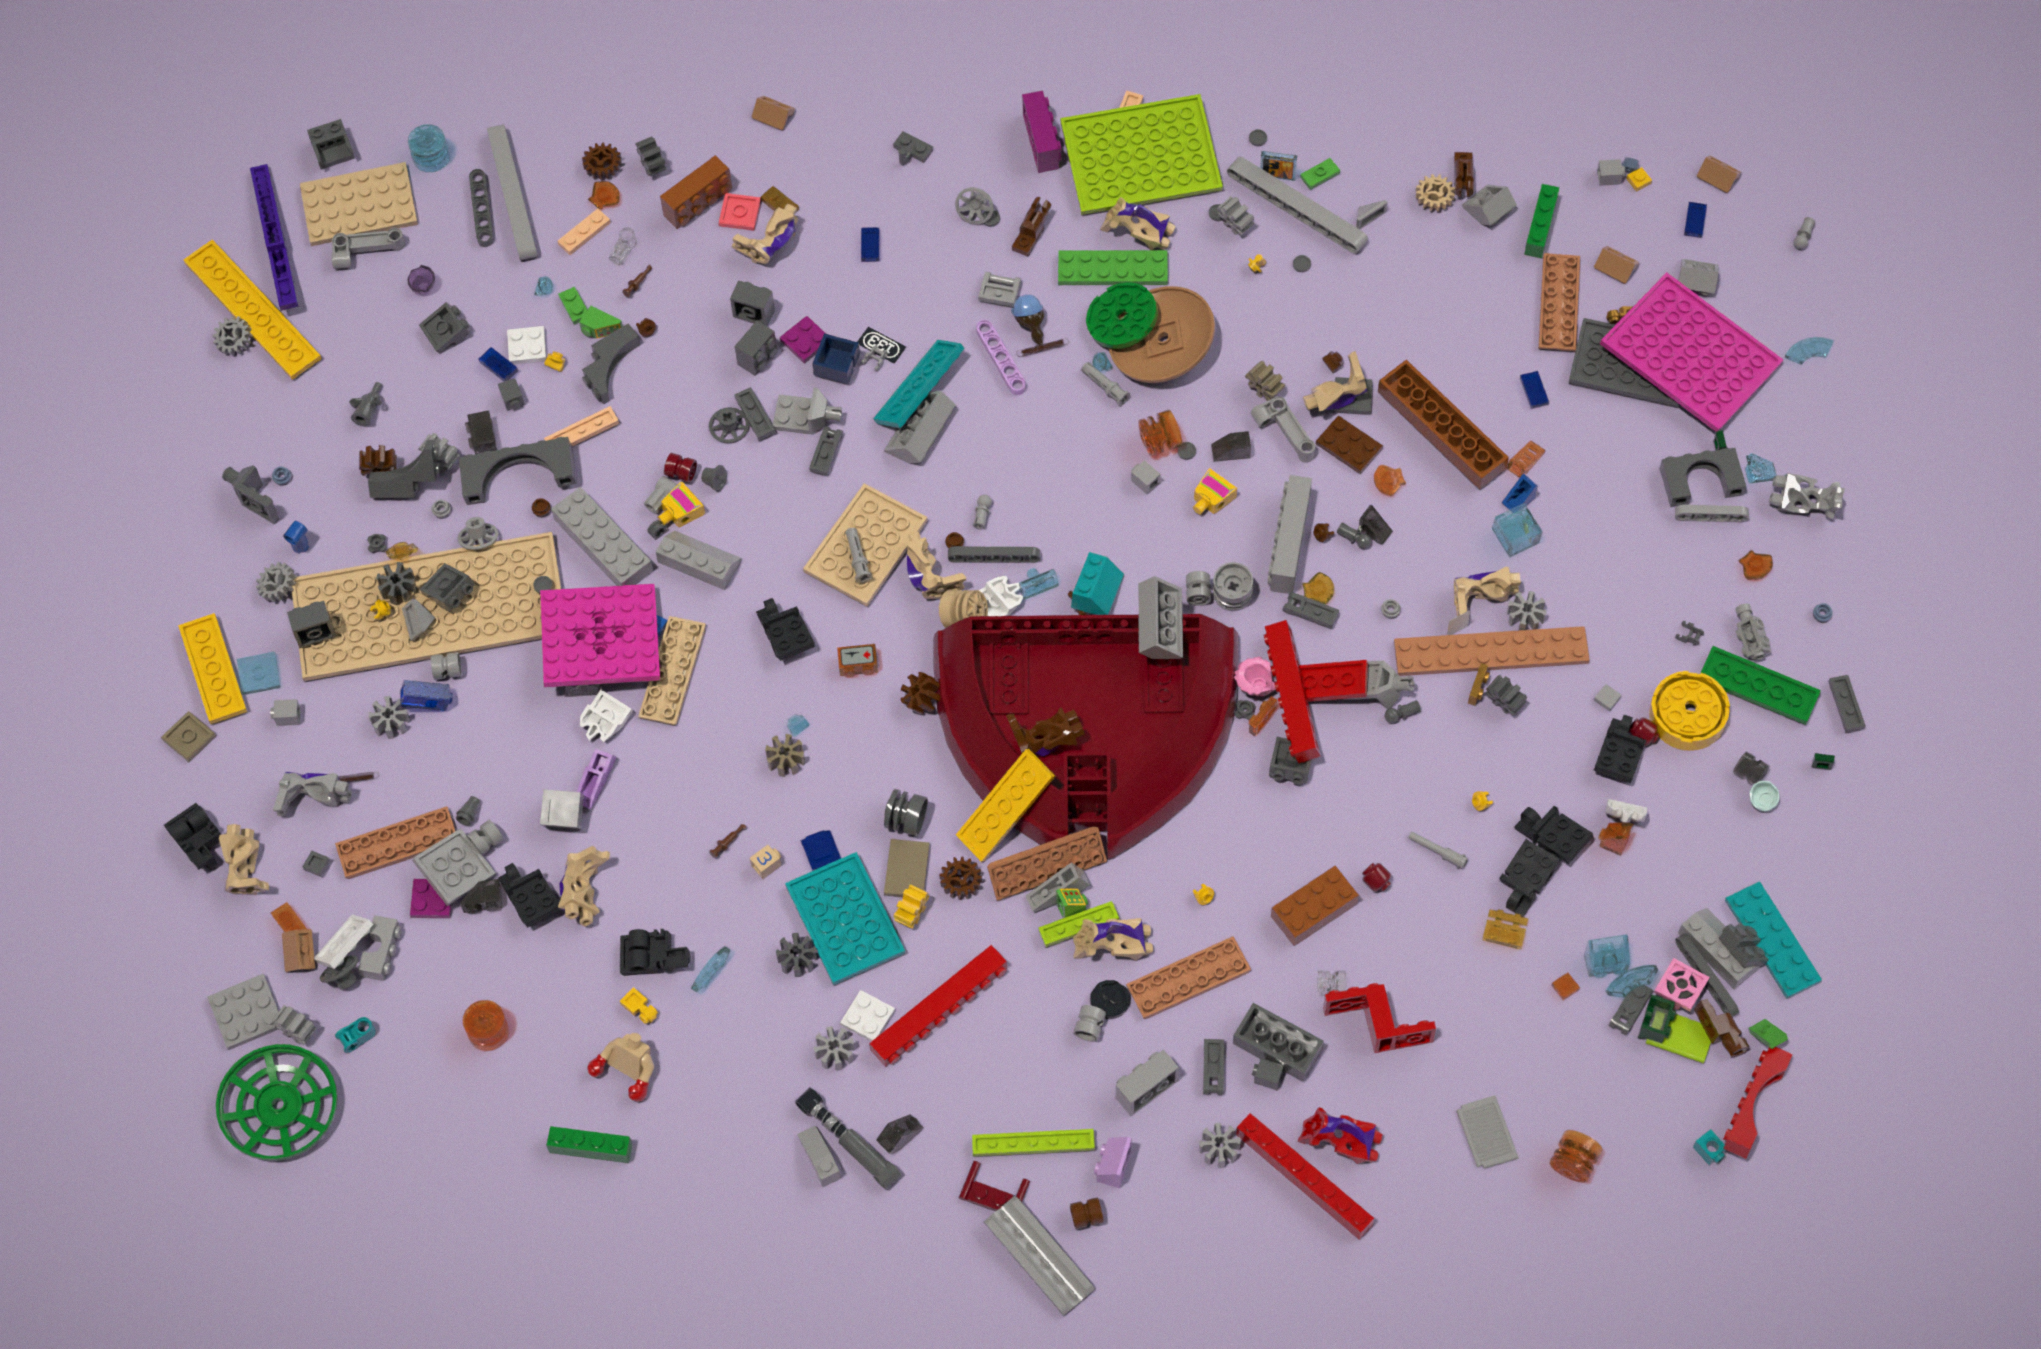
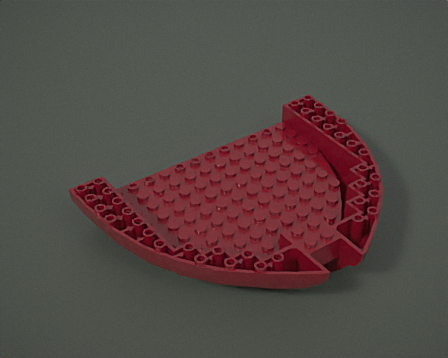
M1139 614L969 616L943 630H938L933 637L934 678L940 685V688L935 691L940 695V702L936 701L946 743L963 776L975 790L976 794L984 801L1022 754L1006 715L1014 714L1021 727L1030 730L1036 725L1037 721L1052 718L1059 708L1063 709L1064 714L1075 710L1085 734L1075 738L1077 745H1061L1055 751L1044 756L1034 753L1055 777L1015 824L1014 828L1039 845L1068 836V832H1079L1090 827H1098L1099 831H1107L1108 859L1114 858L1160 828L1186 806L1212 773L1227 742L1236 709L1237 682L1234 676L1239 665L1237 631L1234 627H1228L1203 614H1182L1183 658L1152 659L1139 653ZM1038 735L1035 739H1042L1044 736Z

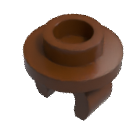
M645 318L640 324L636 323L639 333L644 337H649L655 332L656 325L651 319Z
M1318 523L1315 525L1313 534L1317 541L1324 542L1333 536L1334 531L1328 532V523Z

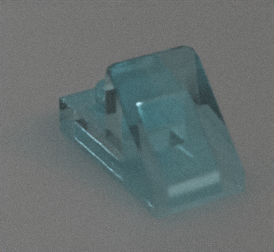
M1753 453L1746 456L1748 464L1745 467V472L1749 483L1773 481V477L1777 475L1773 462Z

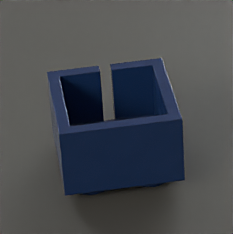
M824 333L812 363L813 374L849 384L854 371L853 367L856 366L860 356L859 342Z

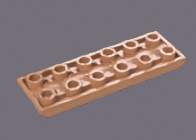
M1543 254L1539 349L1576 351L1580 256Z
M446 806L337 842L335 845L345 878L351 879L412 859L454 833L455 828Z
M1090 827L991 862L987 869L995 898L1000 900L1041 885L1071 862L1084 870L1107 862L1098 827Z
M1234 936L1129 982L1126 986L1143 1019H1148L1244 976L1251 971V968Z

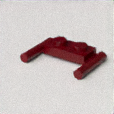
M973 1161L959 1199L996 1212L1014 1196L983 1183L974 1182L981 1163ZM1025 1178L1022 1179L1016 1197L1021 1202L1030 1184V1181Z

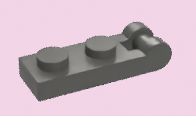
M824 426L809 467L810 472L828 476L839 442L843 436V430H832L830 427Z
M1293 592L1289 593L1288 602L1284 604L1282 609L1287 614L1297 615L1331 629L1339 614V610ZM1295 603H1299V604H1300L1299 607L1294 606V605H1295Z
M1635 980L1608 1026L1613 1029L1616 1027L1621 1030L1622 1034L1627 1035L1652 994L1653 989ZM1620 1018L1626 1020V1024L1621 1022Z
M1204 1039L1203 1095H1209V1093L1223 1095L1224 1039ZM1217 1080V1085H1209V1081Z

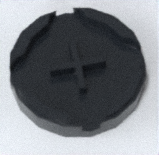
M1105 980L1099 982L1091 992L1090 1005L1105 1011V1019H1115L1121 1017L1127 1011L1130 995L1127 988L1118 981Z

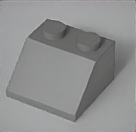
M1486 185L1464 202L1462 207L1480 224L1492 226L1503 215L1509 214L1517 204L1508 187Z
M1682 259L1678 281L1691 291H1699L1703 295L1715 294L1719 273L1718 264Z

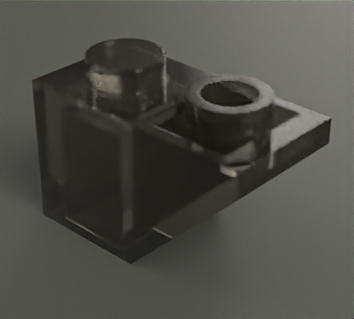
M499 879L479 881L461 901L463 913L475 914L478 911H496L499 908H503Z
M909 1114L887 1123L876 1141L891 1154L901 1150L924 1127L915 1117Z

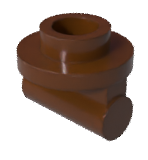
M1330 351L1322 358L1332 373H1336L1343 365V357L1337 351Z

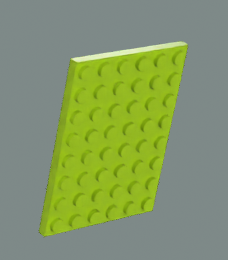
M1200 94L1060 118L1081 215L1110 210L1120 197L1130 204L1142 205L1223 190Z

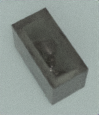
M489 410L468 414V422H465L467 433H471V438H468L470 449L474 448L475 454H481L485 451H496L497 445Z

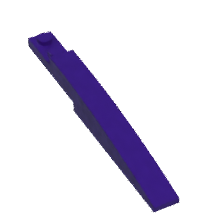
M268 164L251 167L254 191L280 310L299 307Z

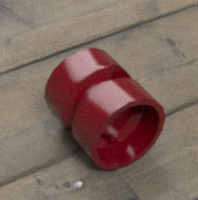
M671 452L664 466V475L672 478L678 476L679 480L690 483L696 472L697 460L688 457L683 459L681 455Z

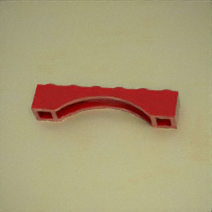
M1769 1047L1767 1051H1762L1758 1060L1762 1062L1761 1066L1756 1065L1752 1073V1077L1755 1079L1747 1084L1744 1092L1748 1093L1746 1098L1742 1097L1737 1108L1741 1110L1739 1114L1734 1113L1730 1124L1734 1126L1732 1130L1727 1129L1723 1140L1726 1143L1723 1149L1745 1159L1747 1158L1758 1134L1753 1117L1754 1101L1763 1089L1774 1082L1782 1080L1793 1054L1778 1047L1772 1049Z

